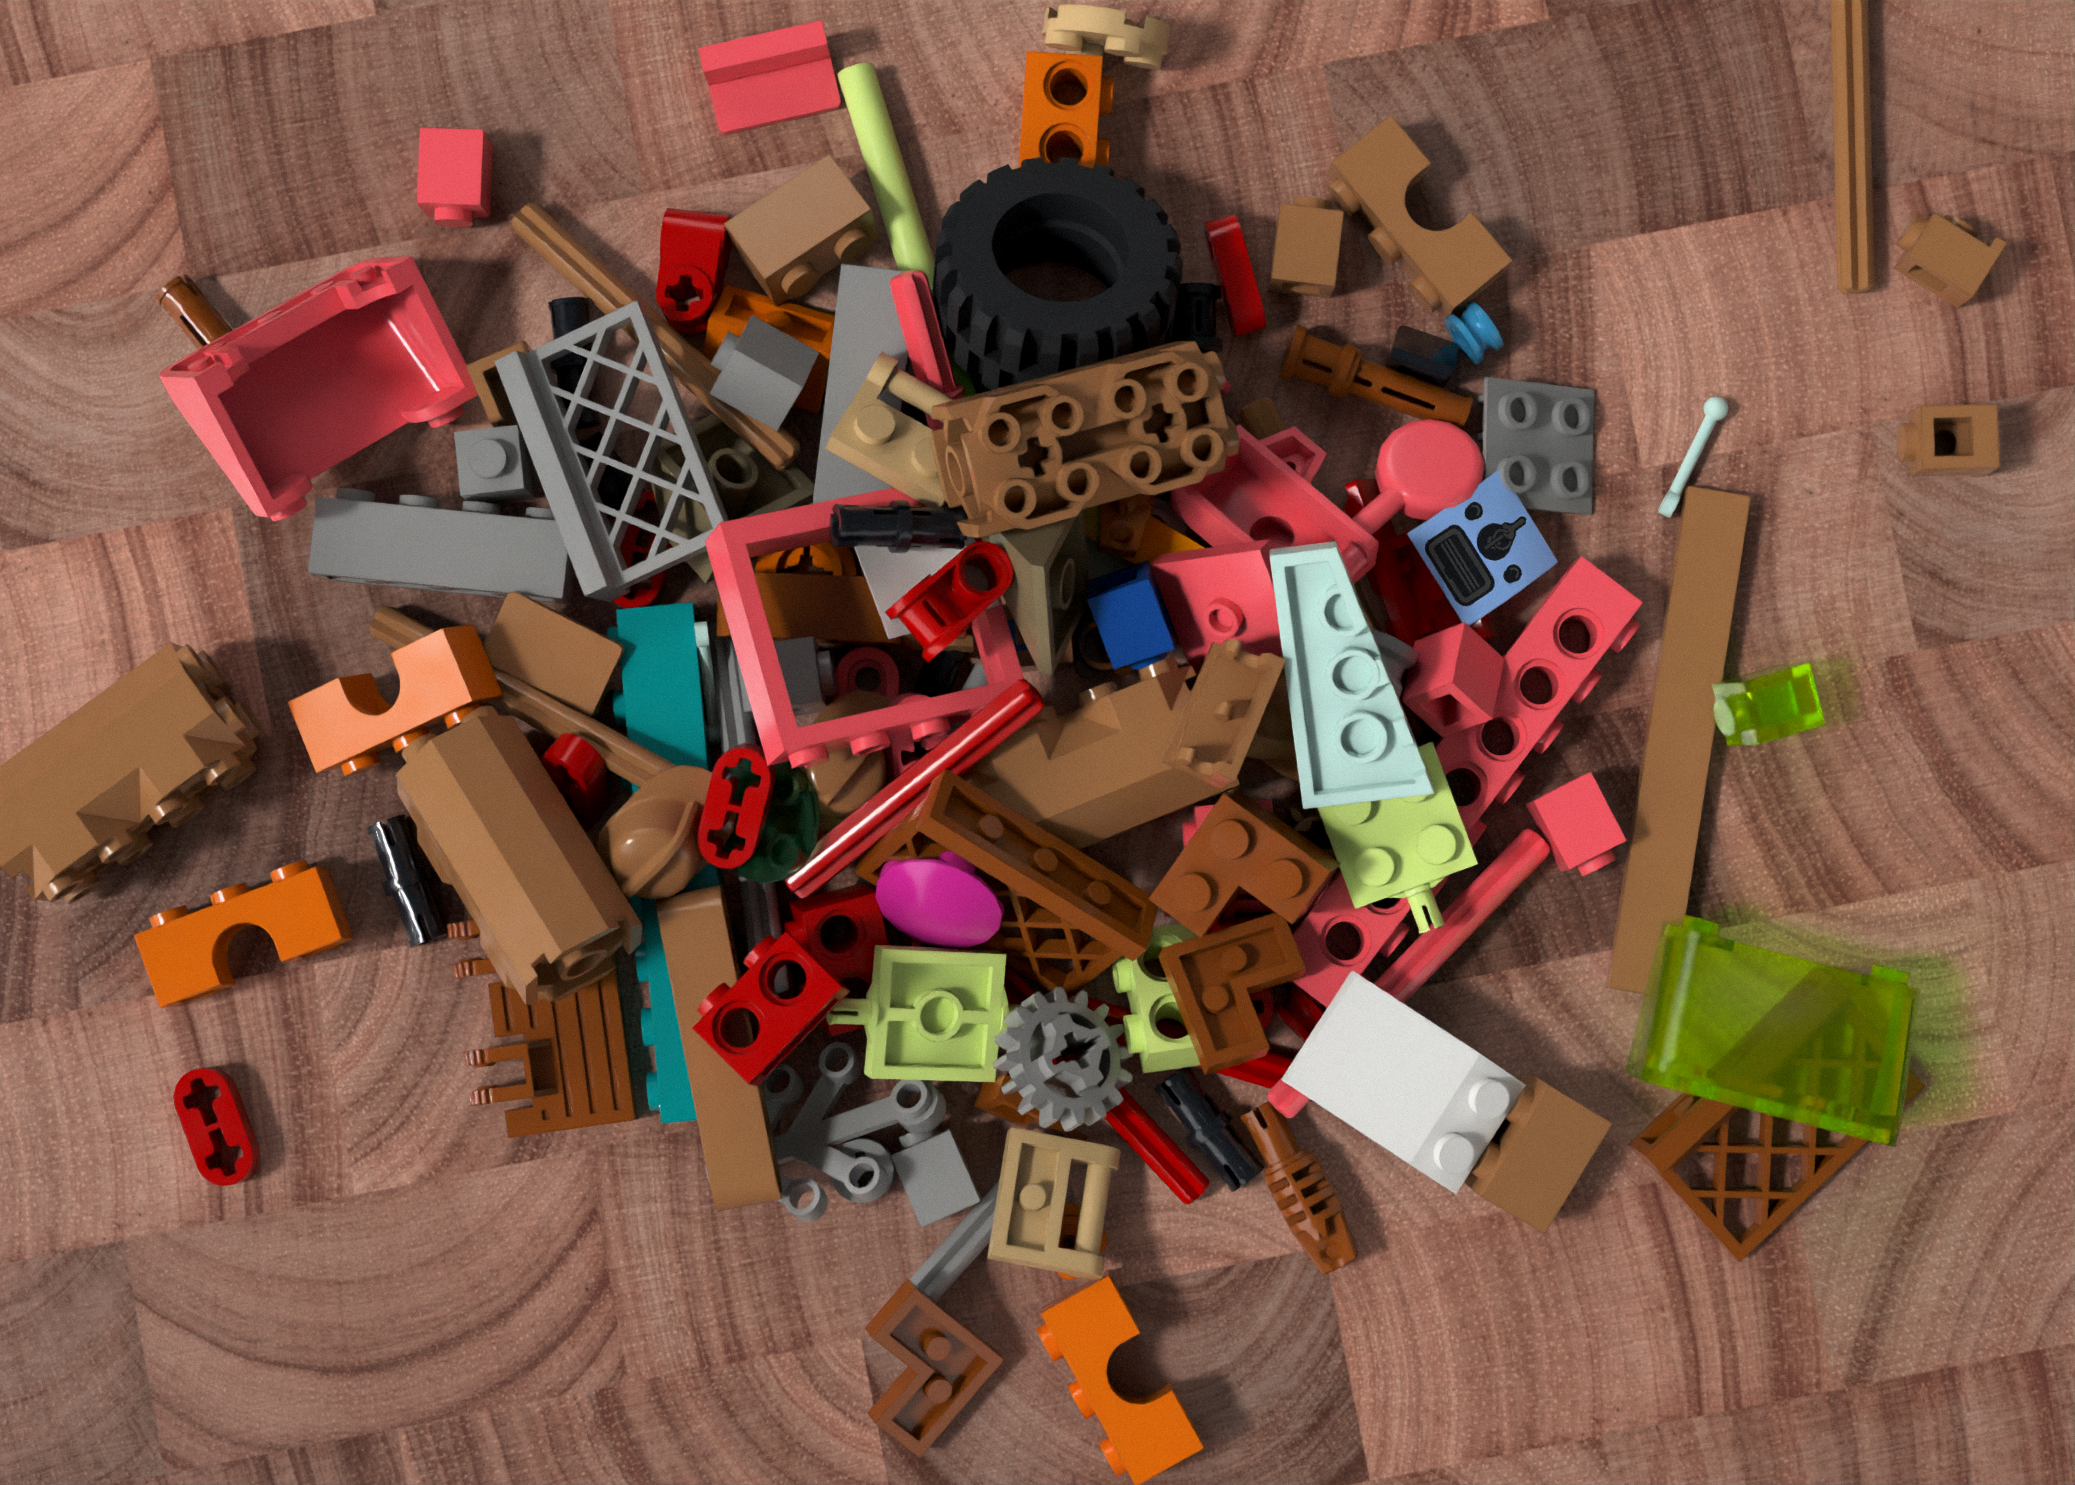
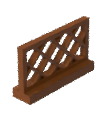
M946 768L932 780L927 797L859 859L855 874L877 886V881L885 861L938 859L939 855L945 851L954 852L991 875L980 877L997 896L1011 897L1013 907H1004V915L1000 926L1020 927L1023 937H1005L996 932L987 942L975 946L983 950H999L1007 954L1006 965L1050 991L1056 987H1063L1067 998L1078 992L1122 956L1133 962L1147 951L1158 911V906L1148 899L1151 896L1150 894ZM919 832L937 843H922ZM1026 897L1045 909L1029 908ZM1035 928L1064 929L1066 939L1038 938ZM1079 929L1098 941L1082 940ZM1044 958L1073 959L1075 968L1066 974L1046 962Z
M1814 970L1810 971L1628 1144L1638 1157L1659 1175L1730 1255L1739 1262L1754 1250L1925 1087L1911 1069L1848 1000L1850 996L1833 977ZM1840 1014L1853 1029L1851 1056L1821 1055L1822 1030ZM1865 1043L1877 1056H1865ZM1808 1044V1054H1798ZM1786 1064H1807L1805 1099H1774L1775 1074ZM1820 1064L1851 1065L1849 1101L1818 1100ZM1864 1066H1887L1901 1082L1882 1101H1862ZM1762 1088L1761 1098H1751ZM1761 1108L1759 1143H1728L1729 1118L1738 1109ZM1774 1108L1805 1109L1803 1144H1772ZM1818 1110H1848L1847 1135L1836 1145H1816ZM1862 1111H1871L1861 1120ZM1715 1132V1142H1705ZM1693 1152H1714L1713 1187H1688L1674 1170ZM1727 1153H1758L1756 1188H1725ZM1771 1154H1802L1801 1178L1790 1189L1769 1188ZM1815 1155H1825L1815 1164ZM1698 1197L1712 1198L1711 1211ZM1725 1198H1756L1755 1222L1736 1239L1723 1225ZM1769 1199H1778L1768 1209Z

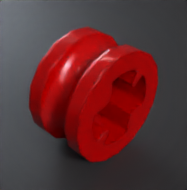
M1294 985L1289 990L1290 999L1283 1004L1276 1002L1273 1010L1305 1043L1324 1013Z

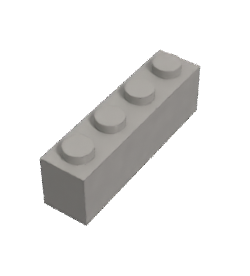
M841 264L813 504L894 488L826 450L825 447L831 433L865 381L881 352L898 360L897 368L914 377L889 287L890 279L905 271ZM884 390L879 400L909 416L910 404ZM909 416L914 420L918 421V417Z
M338 488L336 498L316 496L308 573L320 580L505 599L508 593L518 591L538 602L571 605L575 570L551 509L528 507L526 508L525 517L500 515V505L478 501H463L462 511L437 509L438 499L419 495H400L399 505L374 502L375 493L349 488Z

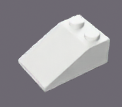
M1352 970L1281 1079L1454 1194H1457L1521 1091L1526 1086L1488 1058Z

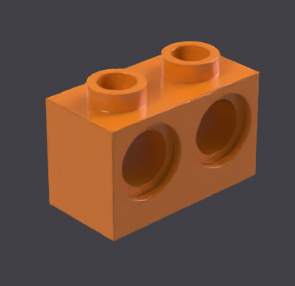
M1026 52L1019 168L1023 160L1042 157L1043 163H1051L1047 158V153L1058 143H1071L1081 151L1082 158L1078 162L1080 166L1093 168L1095 163L1108 167L1110 139L1098 138L1099 114L1112 115L1114 77L1102 76L1103 56ZM1073 81L1085 89L1086 96L1075 105H1063L1053 98L1051 92L1059 83Z

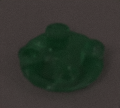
M746 758L738 766L729 767V774L738 777L735 798L743 800L744 792L753 782L761 781V776L751 772L752 761ZM790 761L775 764L776 782L762 839L757 851L744 864L732 868L744 878L760 883L785 880L804 867L817 845L821 825L818 795L806 773L799 767L792 768ZM736 813L734 831L722 848V850L731 853L738 844H745V838L736 835L739 813Z

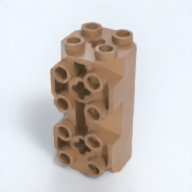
M1176 341L932 406V419L944 420V428L931 431V447L943 496L949 508L962 505L969 518L957 522L964 536L981 538L1013 528L1029 530L1076 517L1082 509L1136 494L1155 495L1202 482L1205 475L1225 470L1226 457L1238 454L1240 442L1233 420L1225 415L1220 390L1225 386L1222 363L1214 351L1202 353L1195 341Z
M170 642L0 766V867L11 878L24 871L34 881L24 888L34 900L55 902L64 897L68 904L80 900L100 885L101 881L97 875L116 861H118L120 866H124L139 858L150 849L153 843L146 833L153 825H161L168 821L172 828H176L188 822L204 809L205 805L201 801L202 798L220 785L224 790L237 786L250 777L257 769L250 757L258 750L253 739L261 734L263 730L254 715L241 701L234 705L223 693L219 685L225 682L226 678L217 664L204 650L197 654L188 644L180 646Z
M1175 657L1161 660L1139 670L1140 675L1137 676L1139 683L1119 691L1115 682L1110 681L1079 694L1078 703L1080 709L1071 713L1058 716L1054 705L1044 707L1043 711L1024 725L1021 730L1014 733L960 776V778L1079 851L1220 795L1240 785L1238 778H1236V781L1219 789L1161 763L1191 693L1187 684L1194 682L1196 678L1192 665L1179 668ZM980 869V872L983 876L988 874L982 869Z
M482 706L466 715L459 726L438 736L435 734L420 736L402 751L406 764L396 773L398 796L417 825V841L441 881L454 886L480 929V945L504 985L517 990L525 1005L537 1004V1000L547 999L548 1002L560 1001L606 977L617 966L612 956L621 945L624 946L630 955L641 944L643 926L513 716H499L494 706Z

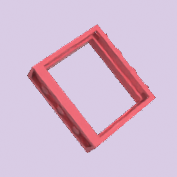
M896 488L720 522L705 540L767 766L790 761L792 768L800 766L809 768L830 759L828 752L851 747L853 756L866 755L891 746L889 738L912 733L914 742L941 737L952 731L950 724L969 720L1017 680L1024 679L1002 601L999 597L1000 605L984 610L971 621L988 685L797 727L750 558L831 541L830 515L833 514L832 508L835 504L889 506L892 500H906L910 506L929 508ZM982 537L975 538V541L982 542Z

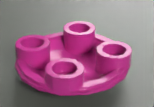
M952 851L941 853L938 859L891 860L883 865L877 881L875 898L883 916L899 931L915 940L942 948H969L987 942L999 930L1005 910L1002 902L998 900L996 893L980 876L974 874L976 866Z

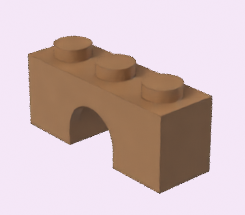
M1390 114L1331 162L1327 177L1332 183L1327 188L1333 200L1347 215L1352 216L1357 212L1372 230L1368 234V239L1381 258L1390 265L1397 261L1412 278V281L1408 283V287L1419 304L1429 313H1433L1437 309L1446 318L1450 314L1454 315L1463 308L1464 304L1474 299L1505 274L1512 263V259L1472 212L1455 226L1441 231L1425 229L1412 220L1406 209L1405 194L1425 178L1431 162Z

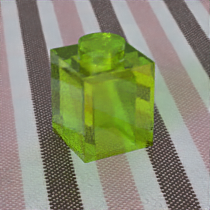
M1810 662L1777 664L1712 684L1716 699L1714 703V717L1719 730L1725 735L1727 746L1760 745L1825 725Z

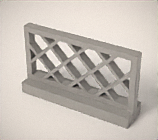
M636 300L526 354L516 350L494 361L585 597L610 602L631 592L630 586L707 551L705 544L707 537L720 522L729 521L644 303ZM633 323L640 343L631 366L628 367L605 358L604 355L613 332ZM594 341L591 351L581 348ZM570 352L588 358L574 394L557 387L548 364ZM647 361L653 376L643 373ZM601 364L627 374L613 410L587 400ZM640 379L656 385L663 400L653 426L626 415ZM562 397L571 400L568 410L565 408ZM584 406L611 416L597 452L580 446L575 433ZM670 420L676 435L666 431ZM623 422L650 432L636 468L610 458ZM663 438L680 444L686 458L676 484L649 474ZM584 455L594 459L590 470ZM606 465L633 475L620 511L604 505L597 490ZM693 479L699 494L689 490ZM646 480L673 491L659 527L632 516ZM685 497L704 504L713 529L692 539H687L672 532ZM607 514L616 517L613 528ZM629 523L655 533L656 536L647 559L627 568L620 546ZM669 539L679 543V545L665 551Z

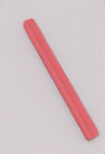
M1529 828L1523 830L1441 914L1446 925L1435 929L1432 923L1429 926L1430 931L1422 933L1378 978L1374 985L1400 1002L1405 1003L1547 858L1550 847L1546 841ZM1281 1079L1269 1090L1267 1097L1273 1107L1287 1118H1293L1310 1101L1309 1098Z

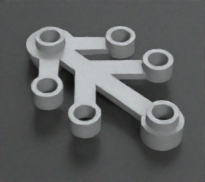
M835 1042L828 1045L821 1052L819 1068L823 1074L789 1131L773 1138L778 1165L797 1159L845 1184L846 1188L859 1200L873 1201L878 1199L887 1188L888 1176L886 1171L872 1158L859 1157L853 1159L831 1146L896 1123H900L911 1133H927L936 1128L943 1120L946 1112V1100L942 1092L930 1080H901L893 1088L891 1096L828 1118L846 1086L857 1080L863 1067L861 1057L850 1045L844 1042ZM849 1056L846 1067L841 1071L833 1072V1066L837 1059ZM781 1063L762 1082L772 1131L786 1106L797 1102L804 1090L802 1077L785 1063ZM784 1077H790L787 1088L782 1092L774 1093L776 1083ZM921 1092V1098L914 1107L904 1108L907 1100L913 1094ZM866 1171H874L872 1182L866 1187L858 1188L859 1177ZM780 1173L783 1198L776 1201L784 1204L786 1209L802 1222H813L822 1217L828 1207V1196L824 1189L812 1179L799 1178L792 1181ZM813 1191L814 1198L811 1204L806 1208L798 1209V1202L801 1196Z

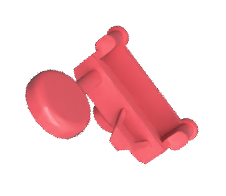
M1433 419L1408 422L1392 431L1380 447L1375 476L1381 494L1351 519L1311 485L1327 455L1323 449L1295 426L1257 440L1239 424L1236 426L1240 442L1238 454L1226 457L1225 470L1205 475L1202 482L1170 490V506L1185 524L1212 547L1270 539L1273 549L1336 541L1351 580L1355 584L1376 564L1379 541L1372 535L1399 511L1411 518L1429 520L1443 509L1454 508L1472 497L1478 485L1483 482L1485 463L1480 447L1468 432L1450 422Z

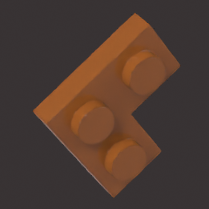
M1276 912L1208 933L1202 938L1198 936L1163 947L1158 956L1205 1075L1266 1056L1270 1046L1249 994L1302 978L1306 970L1287 920Z
M907 1279L865 1327L866 1331L876 1342L907 1365V1368L869 1410L868 1415L877 1426L917 1457L921 1458L1002 1364L1004 1358L995 1348Z

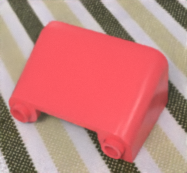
M412 256L371 258L346 267L176 361L158 375L170 399L254 515L271 517L272 521L287 518L307 505L304 496L312 490L313 485L310 480L407 423L428 421L431 428L450 423L464 414L465 410L462 404L478 395L467 370V364Z

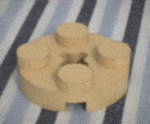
M1064 4L1058 6V11L1051 7L1046 8L1042 35L1045 37V46L1066 50V54L1103 56V53L1124 56V63L1130 66L1160 69L1163 55L1168 54L1172 27L1161 20L1146 16L1143 29L1133 26L1134 21L1126 18L1127 11L1097 6Z

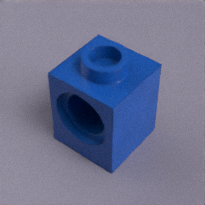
M1150 560L1088 581L1087 601L1114 670L1130 665L1131 669L1134 670L1143 669L1164 660L1167 657V652L1175 649V629L1151 569Z

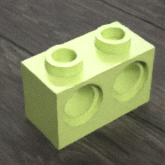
M1183 924L1153 927L1147 951L1133 962L1122 956L1112 964L1117 993L1127 992L1131 1015H1124L1123 1017L1126 1047L1129 1054L1139 1053L1142 1074L1201 1065L1189 1034L1179 1039H1172L1164 1036L1157 1029L1155 1023L1165 1018L1175 1019L1182 1023L1185 1028L1186 1026L1167 978L1152 975L1144 966L1145 961L1158 958L1163 947L1198 937Z

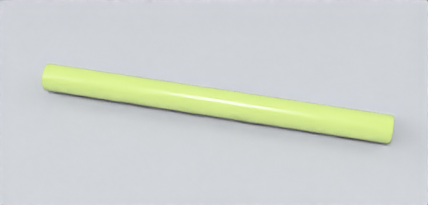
M865 62L849 66L841 70L837 76L898 271L922 270L927 275L930 289H933L935 260L874 65L871 62ZM947 349L956 384H961L964 387V397L976 395L971 375L966 373L954 361L955 351L950 352Z

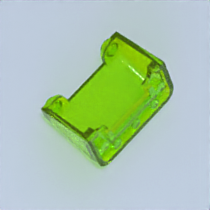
M1683 915L1680 927L1666 923L1662 924L1625 1068L1627 1074L1638 1080L1664 1088L1896 1147L1903 1118L1920 989L1908 986L1911 973L1872 964L1870 975L1868 976L1718 937L1721 924Z

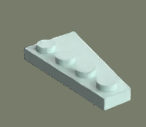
M1332 541L1270 549L1269 556L1283 659L1286 660L1284 669L1303 809L1434 794V785L1337 542Z

